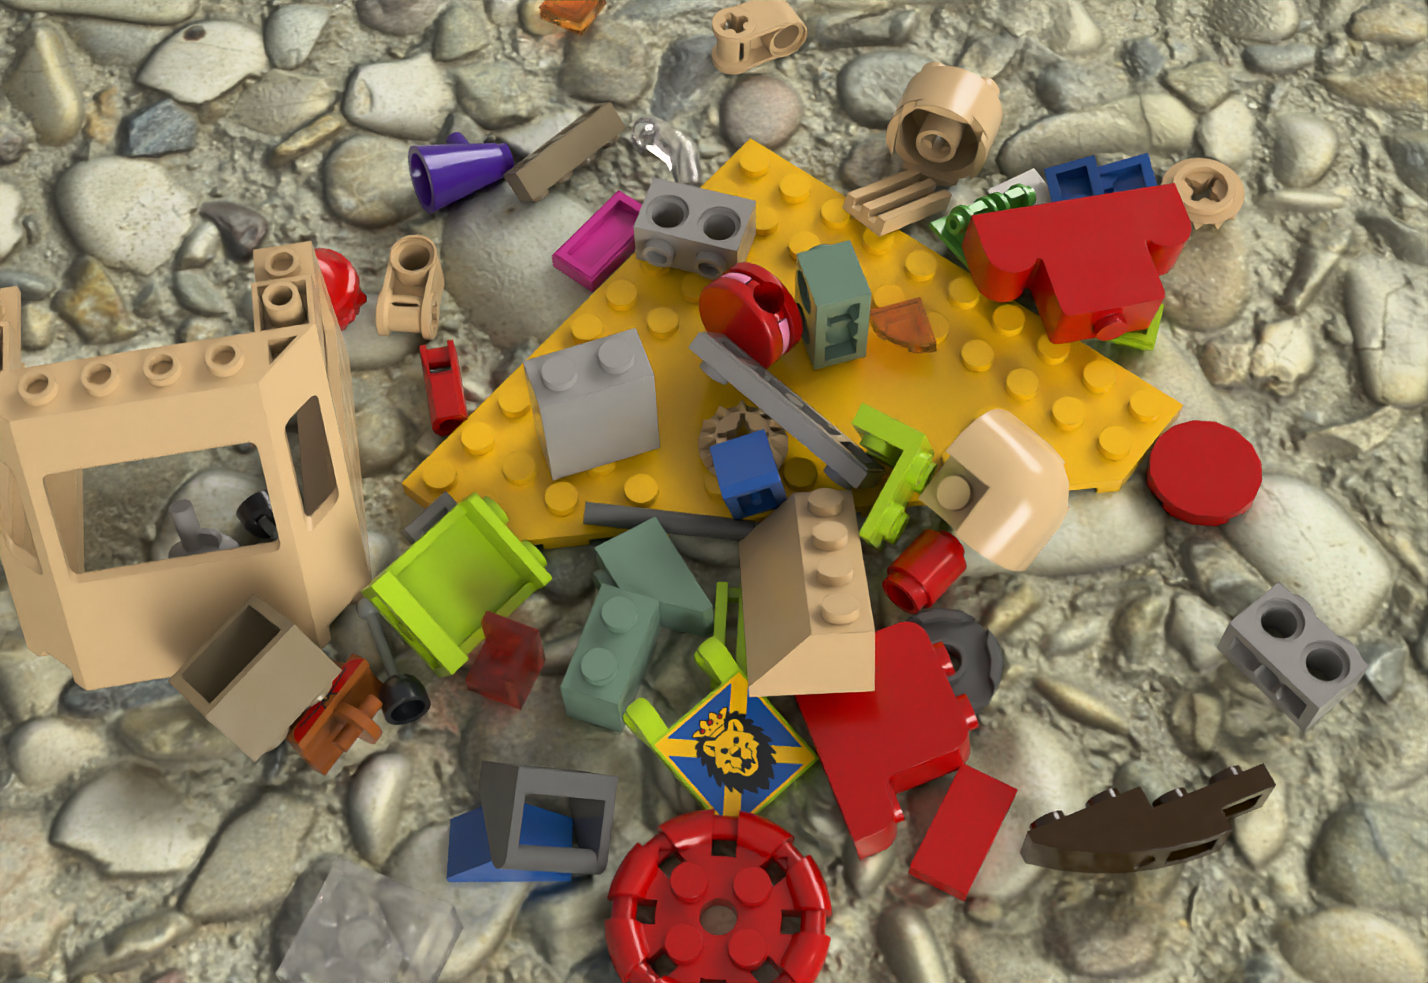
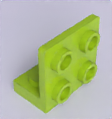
M862 403L851 423L862 438L859 444L867 449L866 454L880 463L893 468L859 532V536L871 548L881 553L887 542L896 545L901 538L910 519V515L904 512L913 493L921 494L930 483L936 472L937 464L932 462L935 453L925 434Z

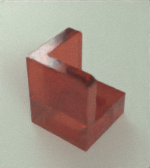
M486 611L481 620L485 642L465 679L467 688L470 691L521 710L546 661L540 632L538 629Z

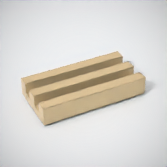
M913 167L848 192L843 209L876 235L883 236L946 210L952 194L945 189L935 193L937 183L931 178L919 181L922 172ZM919 198V199L916 200V201H913V202H911V203H908V204L904 205V204L907 203V202H910V201H912V200H915V199ZM887 211L886 213L878 215L877 218L875 217V215Z

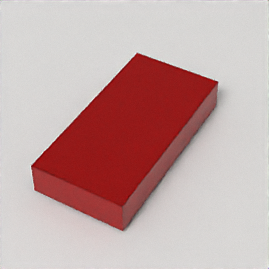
M963 764L960 766L909 866L908 874L965 902L1009 812L1018 789L969 765Z

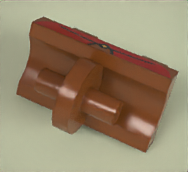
M354 653L350 655L345 663L332 660L342 672L332 681V687L328 694L319 703L306 709L289 726V732L286 736V740L314 771L324 776L341 754L348 752L357 738L370 744H376L383 733L381 728L372 720L383 706V703L379 700V691L383 683L371 672L370 664L367 660Z

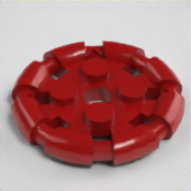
M715 808L696 810L676 816L656 826L657 835L643 846L637 842L624 857L613 877L607 899L612 901L611 918L604 921L608 953L622 983H759L752 973L758 970L766 961L779 974L770 983H814L827 958L831 943V937L825 935L826 918L833 915L831 898L824 877L811 855L804 857L792 844L795 837L783 827L769 819L739 810V816L715 815ZM713 840L737 841L736 858L712 856ZM674 854L681 863L673 869L668 879L658 865ZM775 861L787 875L773 887L765 869ZM637 906L656 907L655 924H643L637 921ZM724 906L730 909L737 918L734 928L724 935H713L705 931L701 926L700 920L703 913L709 908ZM782 917L801 918L800 932L792 935L781 934ZM665 953L670 962L677 968L668 976L660 978L650 965Z

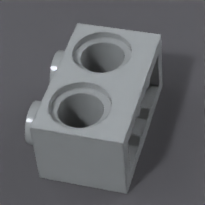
M653 177L633 226L636 259L647 261L656 267H672L698 273L700 276L711 280L720 278L733 265L746 262L756 234V201Z
M1280 582L1229 622L1217 646V649L1303 732L1308 730L1351 693L1369 667L1361 658L1357 648L1348 639L1338 636L1316 617L1312 606L1304 598L1292 594ZM1263 627L1277 629L1284 638H1275L1269 635ZM1307 668L1320 670L1327 676L1329 681L1316 679L1309 673Z

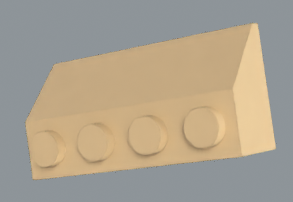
M820 488L812 492L793 493L738 543L749 697L875 691V627L852 490L837 491L831 488Z

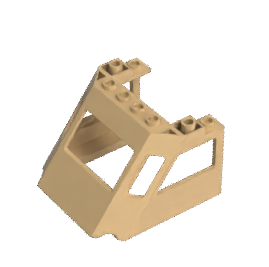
M311 241L253 250L255 282L251 283L255 332L26 367L24 362L21 363V292L17 286L0 288V558L27 648L39 657L51 655L72 671L75 683L86 691L172 677L253 593L294 623L321 650L331 640L330 624L346 606L358 604L362 598H365L360 591L372 581L350 357ZM296 412L305 513L285 429L287 422ZM249 442L256 445L278 533L276 541L84 572L83 469Z

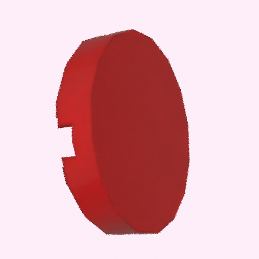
M1192 420L1172 426L1158 437L1147 462V484L1152 495L1155 491L1156 496L1163 502L1161 507L1171 516L1192 525L1218 526L1228 523L1230 518L1237 517L1241 513L1244 514L1251 508L1262 483V463L1253 445L1235 429L1215 421Z

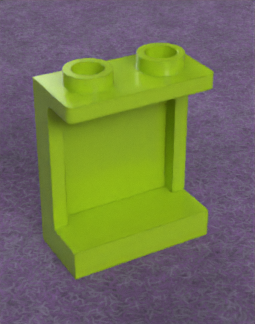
M476 492L459 501L360 591L438 678L453 675L469 660L467 655L532 593L545 587L552 580L551 575L544 569L547 561L543 554L531 542L527 540L520 542L506 526L509 519L503 509L487 496L481 498Z

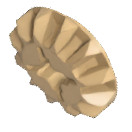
M1190 158L1174 164L1167 170L1161 182V185L1176 184L1195 230L1199 229L1203 224H1210L1218 230L1224 221H1234L1245 198L1244 186L1239 176L1223 163L1207 158ZM1212 187L1209 199L1202 198L1199 202L1191 200L1193 193L1200 194Z
M741 400L737 406L727 409L719 405L713 417L709 420H703L702 430L698 439L699 454L706 468L716 477L710 446L737 438V432L740 431V428H745L748 434L765 429L777 468L779 469L783 464L788 451V436L785 429L762 409L747 406Z

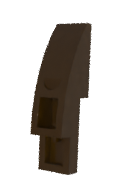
M1263 763L1245 771H1242L1239 765L1228 767L1207 780L1208 786L1188 793L1184 787L1171 790L1154 800L1152 806L1141 786L1122 794L1118 788H1111L1090 798L1085 803L1086 808L1067 816L1064 815L1062 810H1057L1036 819L1029 826L1030 830L1027 831L1020 854L1026 864L1060 871L1089 874L1129 873L1186 863L1220 851L1233 831L1229 820L1261 808L1276 784Z

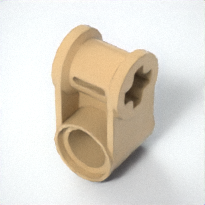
M750 0L734 7L724 8L717 12L712 19V31L717 38V43L712 49L711 60L714 67L723 73L733 75L745 73L753 67L796 52L807 38V27L786 0Z
M418 234L408 235L399 239L392 246L383 288L379 292L376 305V328L379 336H390L391 332L395 331L422 334L423 339L434 340L436 337L445 277L437 248L433 241L425 236Z

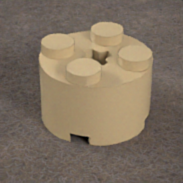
M940 62L925 64L921 71L908 82L887 127L886 144L891 155L895 150L904 161L901 166L903 170L906 171L916 167L922 172L920 181L931 178L937 183L936 186H953L957 184L958 179L970 175V180L976 177L986 162L1002 123L1003 111L998 98L1000 94L998 85L988 77H979L962 68L945 66Z

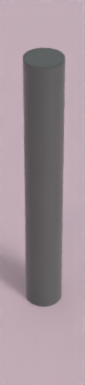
M586 501L583 514V524L632 529L656 516L667 534L741 541L755 528V520H734V518Z

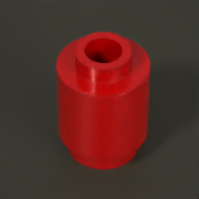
M923 530L887 568V577L882 581L883 591L898 608L906 613L914 615L921 608L929 609L966 570L967 564L963 556L965 550L962 544L947 531Z

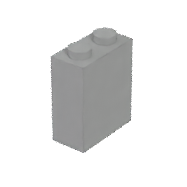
M636 328L523 361L536 434L552 480L660 448L654 373Z

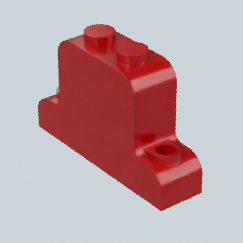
M899 622L875 632V691L794 695L860 860L886 850L895 841L898 828L897 823L905 821L896 795L955 772L960 766L966 764L970 756L969 731L979 727L975 712L967 695L963 693L955 696L947 677L955 675V671L945 645L942 641L932 644L924 628L913 622Z

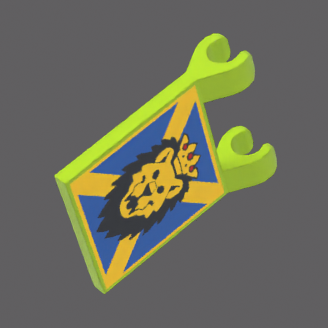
M710 637L698 647L693 658L697 666L719 684L718 687L669 729L654 707L642 697L636 699L627 707L622 717L623 722L633 734L654 752L703 809L715 808V815L739 816V810L757 815L811 767L819 757L765 696L749 697L748 677L739 668L725 645L718 638Z

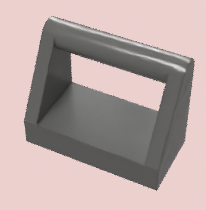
M482 761L478 786L494 867L509 870L602 874L608 862L618 776L570 769ZM526 793L569 797L579 848L519 844Z

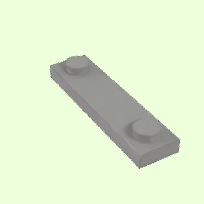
M699 332L688 347L703 360L699 366L709 377L723 385H727L728 382L731 383L827 464L823 469L825 474L841 487L847 490H851L853 487L855 489L874 488L886 473L885 468L866 454L862 448L725 334Z

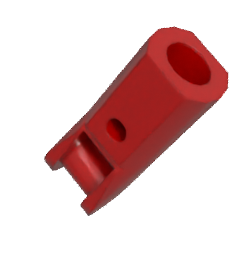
M453 339L447 340V346L427 349L426 344L419 345L431 426L434 433L439 436L450 435L461 423L468 420L458 354ZM451 367L452 369L436 373L431 372V370Z

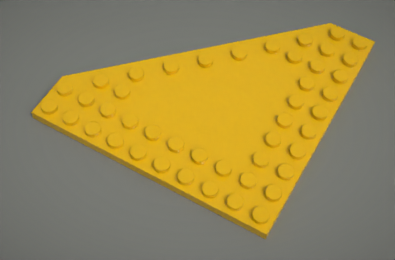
M751 138L700 187L756 201V234L746 262L757 264L775 275L788 289L794 300L796 253L808 251L821 244L832 245L851 241L872 293L866 357L814 370L801 337L800 342L792 350L782 355L767 370L865 452H867V449L859 444L862 438L851 424L862 403L926 435L935 453L932 458V462L937 464L934 476L950 457L946 450L960 433L986 412L1002 409L1011 412L1048 442L1066 462L1063 465L1069 481V491L1095 488L1096 493L1114 492L1122 488L1151 452L1158 437L1165 433L1180 415L1183 404L1081 341L1063 344L1051 343L1039 315L1014 300L996 302L986 298L978 291L969 272L901 230L897 229L883 236L876 235L843 209L846 199L844 195ZM634 252L526 359L529 360L636 328L654 373L660 448L552 480L536 434L525 370L522 363L468 417V420L461 423L402 482L404 493L424 509L445 491L457 503L473 492H476L481 498L487 496L494 500L506 513L509 519L506 526L520 542L527 540L533 545L543 544L544 549L590 545L589 539L616 537L630 530L583 524L585 501L733 518L723 500L717 477L706 468L701 460L698 439L702 430L703 420H709L713 417L719 405L727 409L737 406L743 400L747 406L759 407L731 383L728 382L727 385H723L709 377L699 366L703 360L688 348L699 332H707L699 313V296L703 288L713 280L704 278L698 273L677 268L656 267L647 261L636 259V252ZM740 428V431L737 432V437L747 435L748 431L745 428ZM785 430L788 436V451L778 471L787 498L793 493L812 492L820 488H831L837 491L847 490L825 474L823 470L827 465ZM880 463L885 468L886 473L874 488L855 489L853 487L851 489L855 511L860 512L861 517H868L893 468ZM913 493L904 512H906L907 507L926 505L918 498L920 496L919 493ZM774 510L743 519L755 520V523L762 522Z

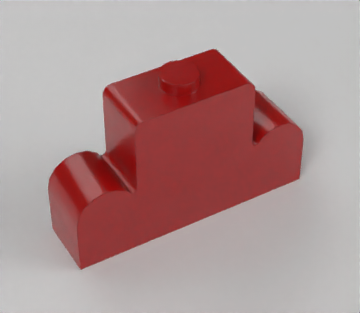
M1170 183L972 215L961 247L974 284L978 291L986 298L996 302H1009L1017 299L1024 292L1025 288L1031 290L1047 337L1051 343L1063 344L1092 338L1106 341L1115 339L1126 332L1143 330L1150 326L1166 295L1159 276L1167 274L1174 267L1190 237L1192 227L1176 184Z

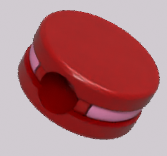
M740 262L733 265L720 278L713 280L704 287L700 293L699 313L706 331L725 334L765 369L771 367L782 355L788 353L800 342L803 323L795 300L775 275L757 264Z

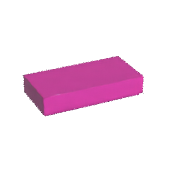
M618 190L552 255L553 267L591 292H594L635 251L633 226L642 204Z

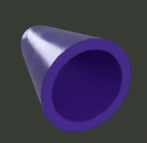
M460 132L450 134L446 139V144L412 145L408 151V165L413 188L421 206L428 214L504 177L503 174L514 167L512 153L506 143H469Z

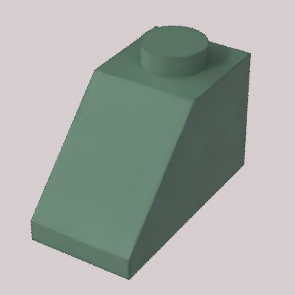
M656 516L594 547L598 570L591 573L598 592L602 583L658 599L661 627L701 637L714 632L713 606Z

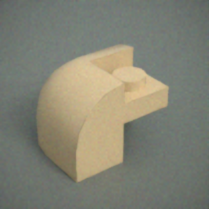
M1002 409L990 410L972 422L948 447L946 452L950 457L918 498L956 530L954 535L973 550L1005 569L1025 571L1060 528L1070 509L1067 506L1069 481L1063 465L1066 462L1048 442L1011 412Z

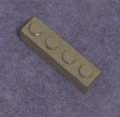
M611 102L596 104L503 174L520 202L533 200L534 203L538 202L550 193L548 188L555 183L561 184L573 176L572 170L578 165L582 167L592 162L597 157L595 152L600 148L606 149L618 142L620 139L618 135L626 129V126Z

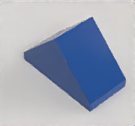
M765 429L710 446L720 491L734 520L775 510L788 499Z
M524 803L519 844L573 848V818ZM482 806L450 819L446 877L448 882L572 881V873L495 868L492 864Z

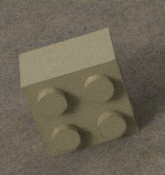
M253 593L168 682L209 722L256 762L265 752L275 749L282 743L289 732V726L308 707L319 703L328 694L332 687V681L342 670L294 623Z

